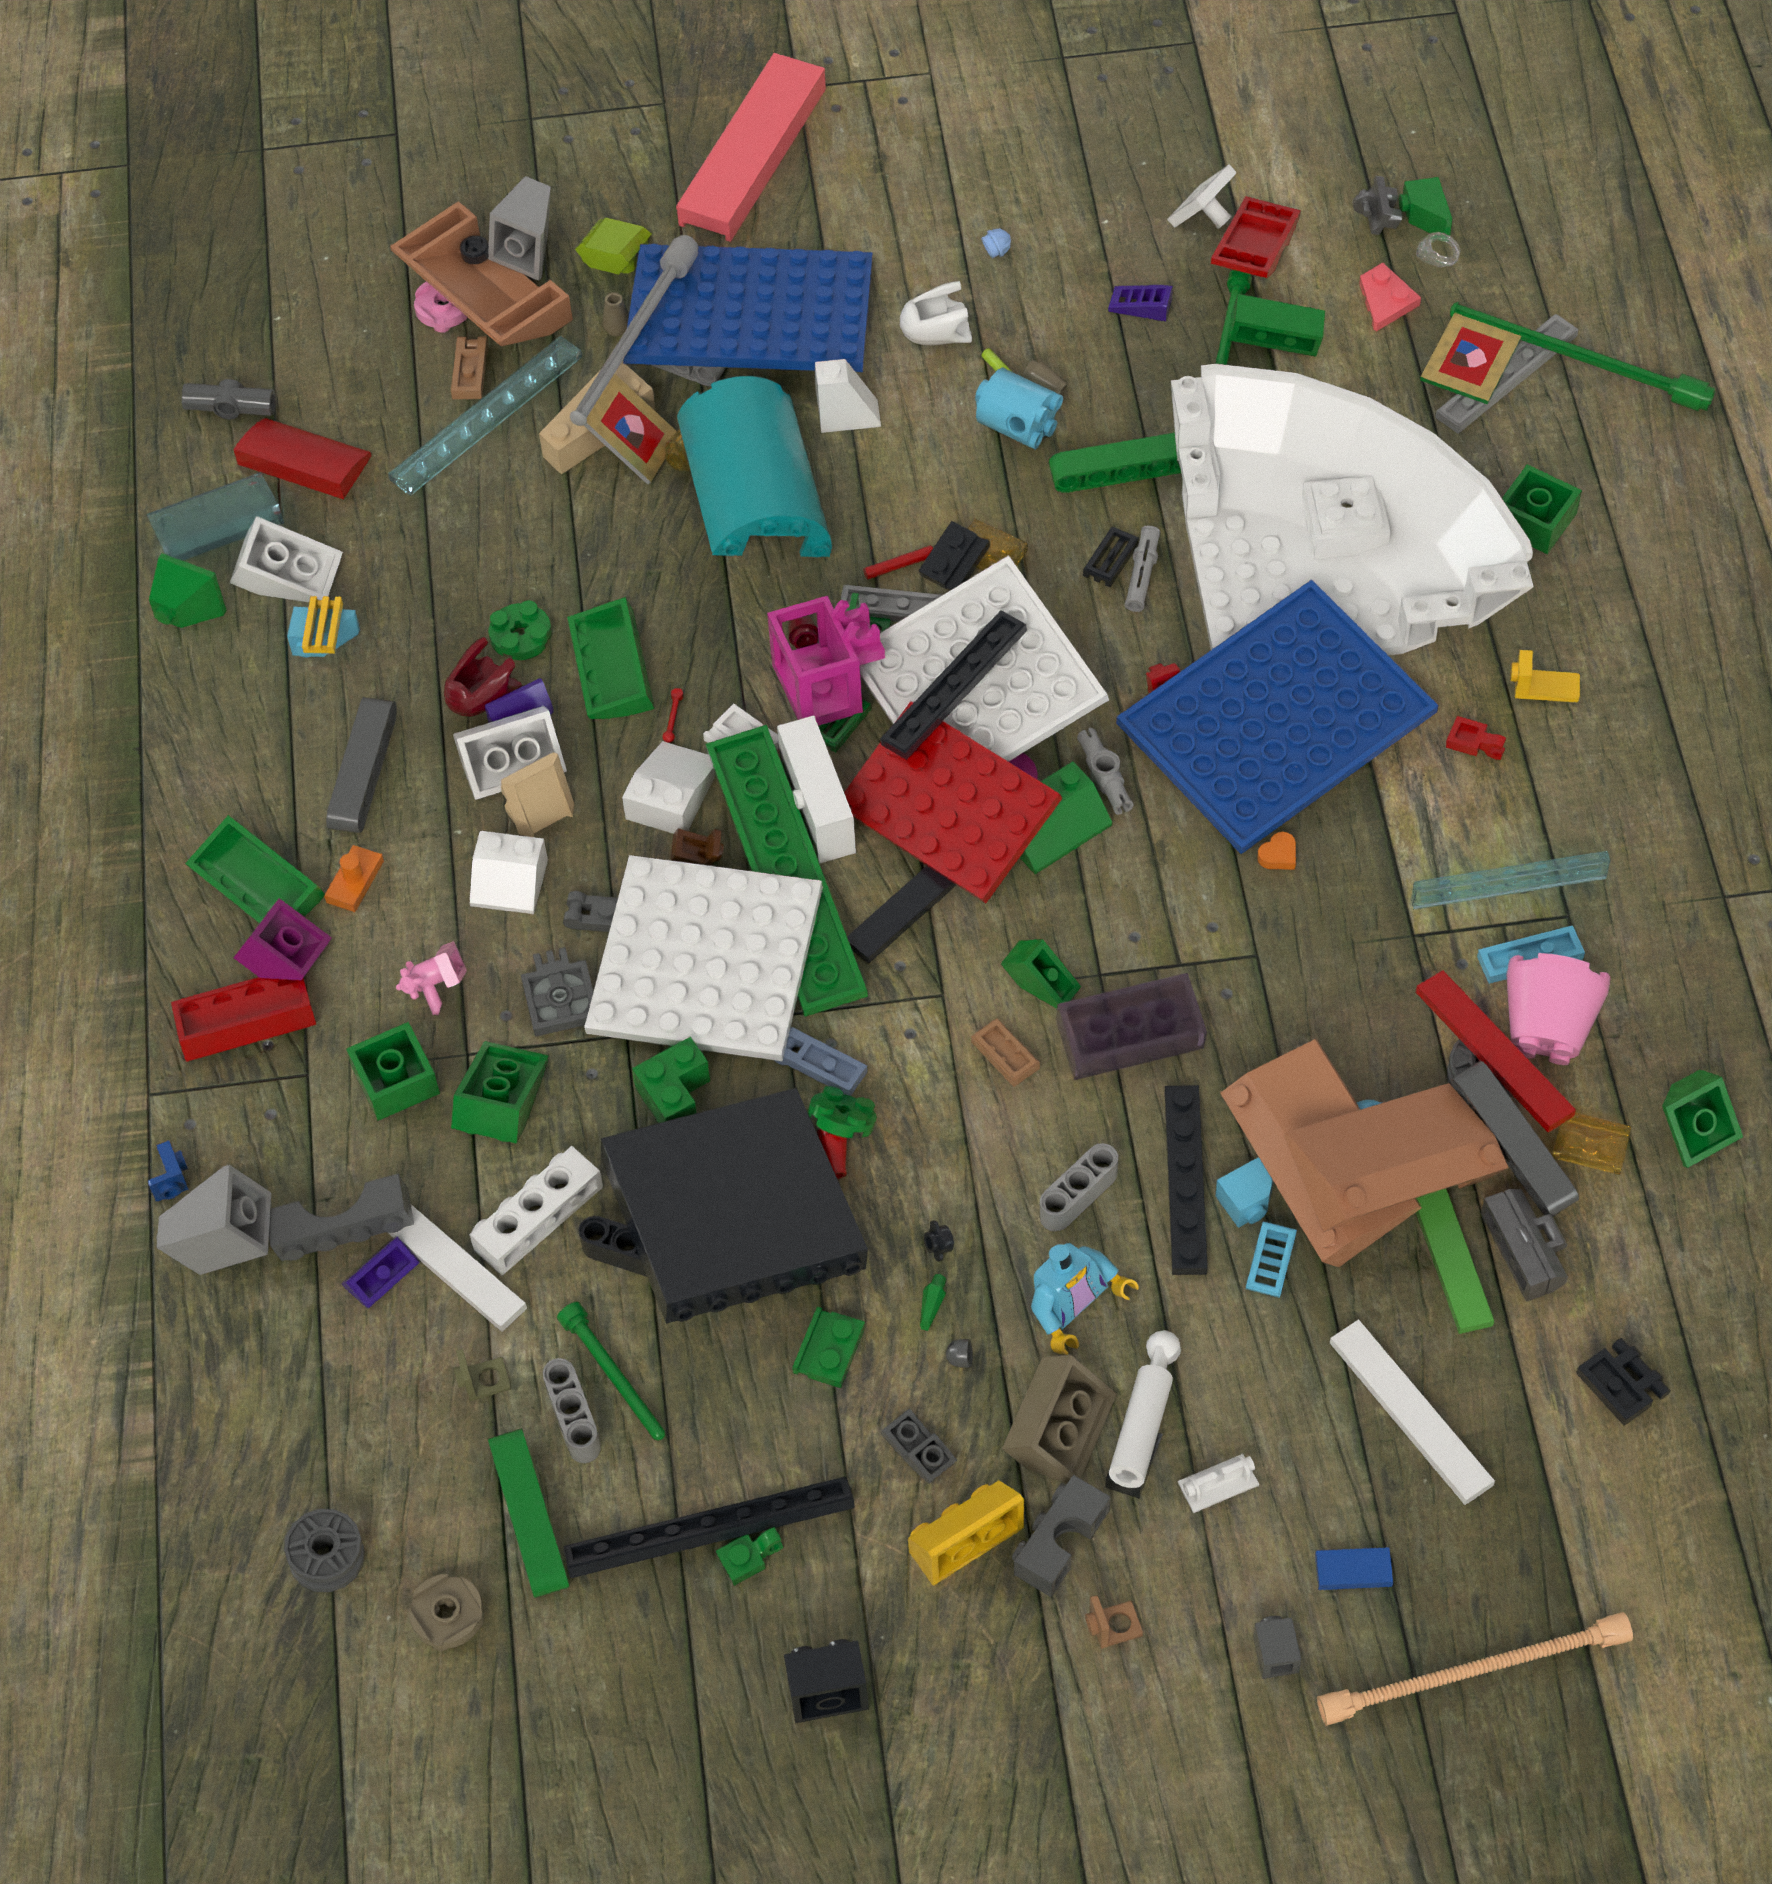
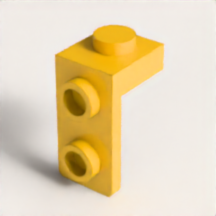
M1519 651L1518 661L1511 663L1510 681L1515 682V698L1563 702L1579 701V673L1532 670L1533 651Z

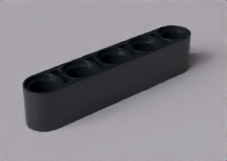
M600 1216L587 1217L581 1222L578 1231L583 1252L587 1257L647 1277L636 1247L629 1251L621 1250L624 1246H635L627 1225ZM595 1235L602 1236L599 1240H589V1238Z

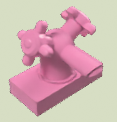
M452 941L441 946L433 958L415 966L411 961H407V969L403 968L400 970L402 978L399 984L396 985V989L410 994L413 1000L419 997L418 992L423 991L433 1016L439 1015L442 1001L434 985L444 981L447 988L460 983L467 972L455 942Z

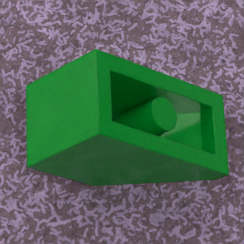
M1439 177L1405 181L1403 194L1399 195V208L1401 212H1405L1408 223L1442 240H1449L1453 219Z
M1043 939L1019 940L1001 963L1020 988L1058 1010H1064L1082 987Z

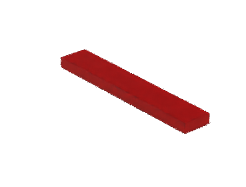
M1444 970L1417 985L1415 993L1480 1061L1487 1065L1496 1079L1547 1133L1575 1116L1576 1109Z

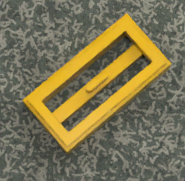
M310 596L302 641L303 653L335 654L343 607L342 597H335V600H330L329 596H323L322 600H318L317 596ZM321 609L315 644L312 645L317 611ZM328 609H333L328 642L326 646L322 644L325 633Z

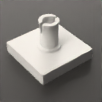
M1227 165L1201 183L1167 220L1175 228L1202 209L1217 228L1223 226L1232 216L1216 200L1215 196L1231 180L1236 171L1230 165Z

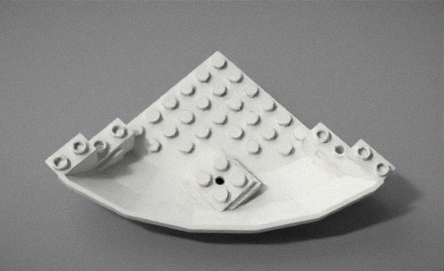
M1210 364L1201 365V377L1184 376L1180 380H1171L1176 452L1183 479L1182 499L1185 523L1211 650L1311 579L1387 655L1403 654L1435 642L1438 627L1467 624L1469 629L1479 625L1533 588L1527 564L1533 555L1529 538L1492 483L1433 432L1370 397L1298 373ZM1341 504H1350L1352 507L1345 508Z

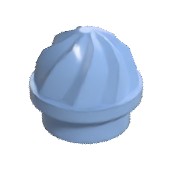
M1000 228L988 230L987 235L981 238L985 249L992 259L998 255L1000 257L1004 256L1010 249L1011 237Z

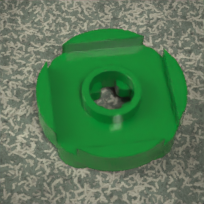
M527 600L522 603L511 604L490 615V625L488 628L490 643L493 649L501 656L504 653L512 656L513 660L531 659L541 654L546 648L545 644L551 639L552 630L549 617L533 601ZM518 628H525V634L519 635L518 632L513 633V631Z
M826 1086L822 1093L815 1094L811 1098L807 1111L810 1119L812 1115L817 1118L816 1126L820 1129L845 1138H853L854 1132H863L862 1138L871 1135L877 1120V1115L874 1112L875 1103L872 1100L843 1094L841 1089L833 1086Z

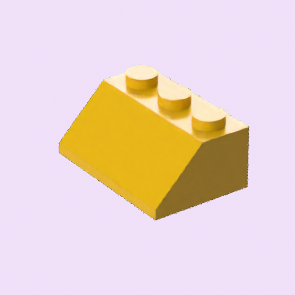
M1000 1480L990 1486L988 1484L982 1485L972 1493L971 1498L960 1505L955 1503L947 1507L937 1520L930 1524L925 1522L917 1526L911 1532L910 1537H908L909 1553L934 1586L1024 1528V1498L1020 1493Z

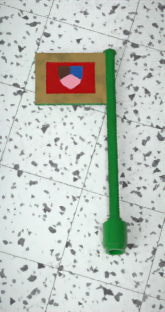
M1455 302L1451 306V320L1420 377V381L1488 405L1518 344L1522 340L1667 391L1668 395L1672 396V403L1698 412L1700 409L1708 411L1716 388L1709 386V382L1682 373L1679 378L1674 377L1671 379L1462 306L1460 302Z

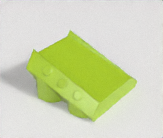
M605 217L597 221L575 250L580 255L582 261L590 268L618 275L620 273H631L637 267L636 254L639 253L640 244L648 245V238L652 233L643 226Z

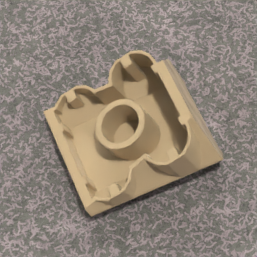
M553 752L501 779V792L507 799L504 805L505 811L515 823L518 834L534 837V833L566 816L573 818L574 801L557 753Z

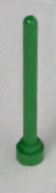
M1232 270L1229 273L1227 287L1231 294L1215 364H1228L1232 341H1229L1231 313L1237 295H1244L1250 289L1252 276L1249 273Z
M578 1301L565 1306L557 1315L559 1323L566 1331L578 1335L651 1437L656 1441L662 1440L665 1437V1430L589 1328L587 1311Z

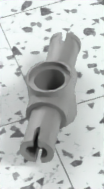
M1088 728L1090 736H1088L1086 730L1081 731L1077 735V740L1087 756L1086 763L1091 771V781L1098 791L1107 795L1115 814H1122L1121 806L1125 813L1130 811L1134 804L1123 786L1125 781L1120 773L1119 757L1116 753L1103 747L1096 729Z

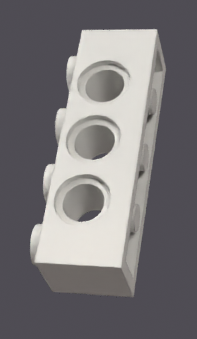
M573 1146L564 1153H558L550 1161L549 1166L539 1175L531 1176L517 1194L506 1198L495 1213L488 1219H482L475 1225L472 1233L469 1234L474 1251L501 1276L504 1275L603 1188L600 1170ZM558 1184H566L564 1188H554ZM533 1206H541V1208L536 1211L528 1210ZM508 1228L516 1229L511 1233H502L505 1229Z

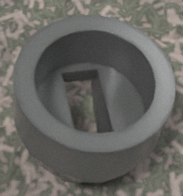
M970 1339L954 1340L948 1345L946 1358L951 1365L959 1368H969L972 1366L973 1349Z

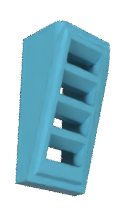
M1262 1222L1245 1289L1280 1298L1297 1230ZM1270 1238L1285 1242L1286 1246L1283 1248L1267 1244L1265 1240ZM1265 1250L1283 1255V1258L1278 1260L1262 1255V1252ZM1259 1263L1279 1267V1273L1258 1268ZM1256 1275L1277 1280L1276 1285L1271 1286L1256 1282Z

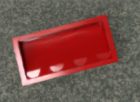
M267 418L253 425L233 449L237 464L343 500L372 456L369 451Z
M257 977L171 1002L178 1039L186 1062L316 1025L304 977L302 980Z

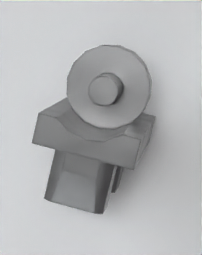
M1375 176L1373 187L1368 191L1365 189L1361 190L1353 199L1354 210L1368 217L1371 234L1379 235L1384 227L1396 229L1402 220L1401 210L1393 208L1398 198L1397 188L1386 187L1384 177Z

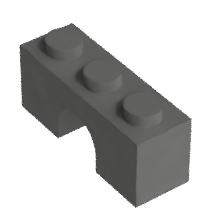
M1075 1475L1071 1477L1067 1485L1061 1483L1052 1497L1051 1502L1054 1504L1047 1513L1041 1512L1032 1526L1034 1533L1027 1542L1022 1540L1015 1549L1012 1556L1014 1560V1575L1052 1598L1071 1569L1072 1555L1060 1548L1055 1540L1065 1532H1077L1091 1540L1110 1512L1111 1497Z

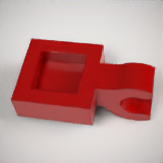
M1457 716L1447 737L1446 748L1476 757L1479 750H1482L1490 758L1501 760L1505 752L1503 746L1506 737L1487 733V724Z

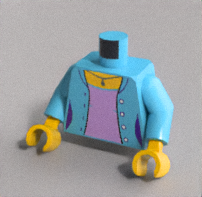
M1071 1243L1052 1247L1049 1251L1050 1258L1035 1271V1292L1031 1304L1034 1315L1047 1335L1051 1334L1053 1336L1050 1344L1053 1352L1061 1355H1069L1065 1349V1343L1070 1348L1077 1349L1079 1347L1076 1336L1064 1334L1061 1330L1108 1288L1107 1282H1112L1111 1289L1113 1294L1126 1300L1130 1299L1123 1291L1126 1284L1133 1289H1139L1135 1280L1119 1276L1117 1274L1119 1269L1100 1251L1086 1246L1078 1249Z

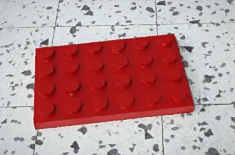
M910 701V703L907 705V707H906V708L904 709V711L901 713V715L899 716V718H900V717L905 713V711L913 704L912 701ZM944 721L907 760L885 748L880 742L844 791L854 819L985 904L1062 800V796L1058 792Z

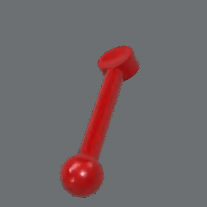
M675 688L671 691L673 702L667 731L662 735L663 740L667 743H671L675 739L673 728L678 704L684 698L683 691L680 688Z

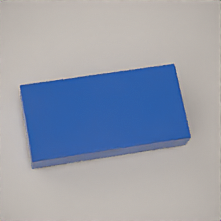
M1389 1547L1318 1550L1315 1552L1318 1590L1392 1587L1393 1585Z

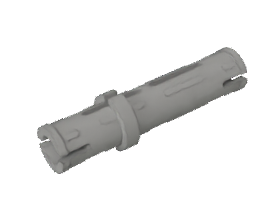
M1147 525L1142 527L1138 547L1133 553V560L1135 562L1127 599L1125 600V607L1133 612H1140L1144 609L1152 567L1158 559L1156 549L1161 532L1154 526ZM1145 550H1148L1146 561H1143ZM1142 576L1140 587H1137L1139 577Z

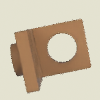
M1098 1595L1090 1597V1612L1085 1614V1619L1091 1636L1097 1635L1101 1649L1143 1636L1132 1601L1102 1609ZM1116 1614L1127 1616L1131 1622L1130 1628L1124 1633L1113 1631L1109 1626L1112 1616Z

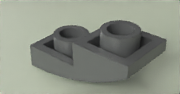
M910 1408L881 1431V1435L893 1449L929 1484L957 1462V1459L935 1433L931 1435Z

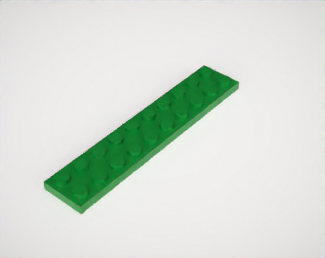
M767 725L706 743L709 758L751 871L822 881V893L797 997L804 1017L868 997L865 983L800 811L796 807L791 787Z

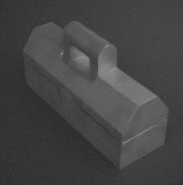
M1509 1189L1504 1191V1193L1500 1192L1484 1198L1481 1216L1526 1302L1544 1296L1545 1293L1546 1295L1566 1284L1568 1276L1555 1252L1566 1248L1567 1243L1553 1216L1548 1214L1536 1218L1521 1189ZM1544 1229L1550 1242L1545 1243L1539 1230Z

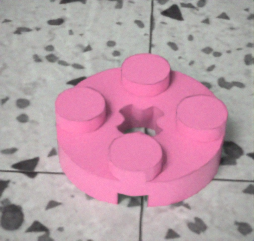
M427 281L417 289L414 301L416 316L423 324L434 327L435 331L446 332L451 327L459 325L468 318L451 302L439 305V301L445 303L448 300Z

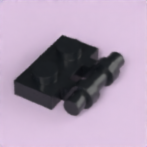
M1620 1338L1612 1345V1349L1618 1354L1617 1357L1614 1358L1604 1348L1577 1368L1576 1374L1625 1426L1652 1406L1653 1399L1646 1392L1652 1391L1659 1400H1662L1671 1390L1662 1382L1664 1377L1656 1369L1651 1370L1641 1359L1642 1354L1635 1346L1630 1347L1623 1338ZM1630 1367L1640 1380L1636 1382L1625 1368Z

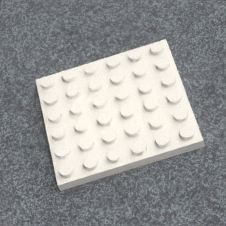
M1009 555L881 632L880 641L885 649V658L860 665L861 678L892 724H894L910 701L914 703L1000 610L1024 622L1027 627L1025 634L943 720L1008 762L1109 701V698Z
M629 855L584 1027L586 1034L674 1046L691 1036L700 1050L783 1061L822 893V881Z

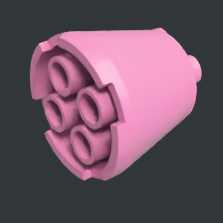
M1538 953V958L1523 960L1524 957L1520 955L1513 956L1509 960L1506 974L1511 1042L1515 1044L1526 1058H1535L1536 1054L1549 1056L1551 1063L1568 1065L1570 1058H1575L1579 1055L1608 995L1611 980L1607 972H1600L1599 975L1589 969L1590 963L1561 955Z

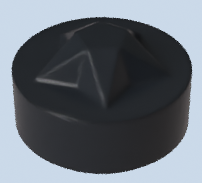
M481 236L465 238L460 244L462 259L469 264H480L486 261L489 257L488 241Z

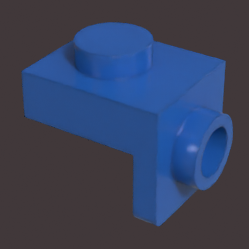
M166 1141L156 1146L167 1173L148 1180L155 1201L172 1199L181 1192L189 1190L182 1171L188 1169L181 1150L174 1152L170 1141Z

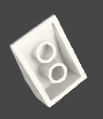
M256 516L246 534L230 583L263 596L309 602L310 596H317L318 600H322L323 596L329 595L343 552Z
M662 741L636 770L622 797L625 818L673 834L678 828L688 831L716 775L709 755Z

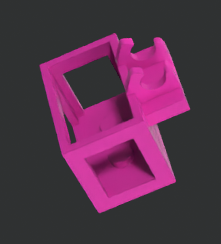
M824 596L767 613L772 666L798 720L815 716L819 726L853 716L857 713H863L860 665L885 658V649L880 641V630L876 624L870 626L869 608L866 603H861L859 608L846 611L849 607L847 601L840 600L834 609L828 596ZM816 613L819 643L792 651L783 633L782 622Z

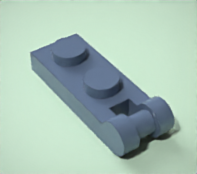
M790 1027L783 1061L774 1060L780 1065H788L827 1086L837 1087L843 1091V1094L850 1096L868 1072L867 1065L793 1027ZM794 1048H801L798 1053L792 1051Z

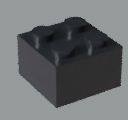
M839 1639L830 1642L825 1647L813 1649L810 1646H802L793 1649L791 1653L784 1654L795 1724L869 1710L867 1685L858 1640L850 1642L847 1639Z

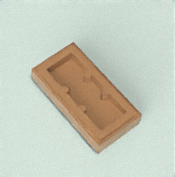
M998 1018L971 1036V1043L1013 1087L1040 1069V1062Z

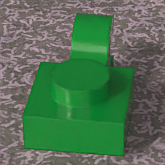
M775 1527L763 1532L754 1542H752L749 1535H744L716 1550V1554L733 1586L766 1569L762 1559L780 1551L784 1547Z

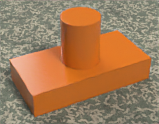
M353 845L349 853L343 855L340 859V869L324 895L326 903L356 912L384 862L382 854Z

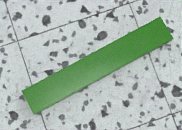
M1447 1189L1416 1198L1422 1207L1416 1212L1458 1333L1462 1334L1492 1327L1494 1319Z

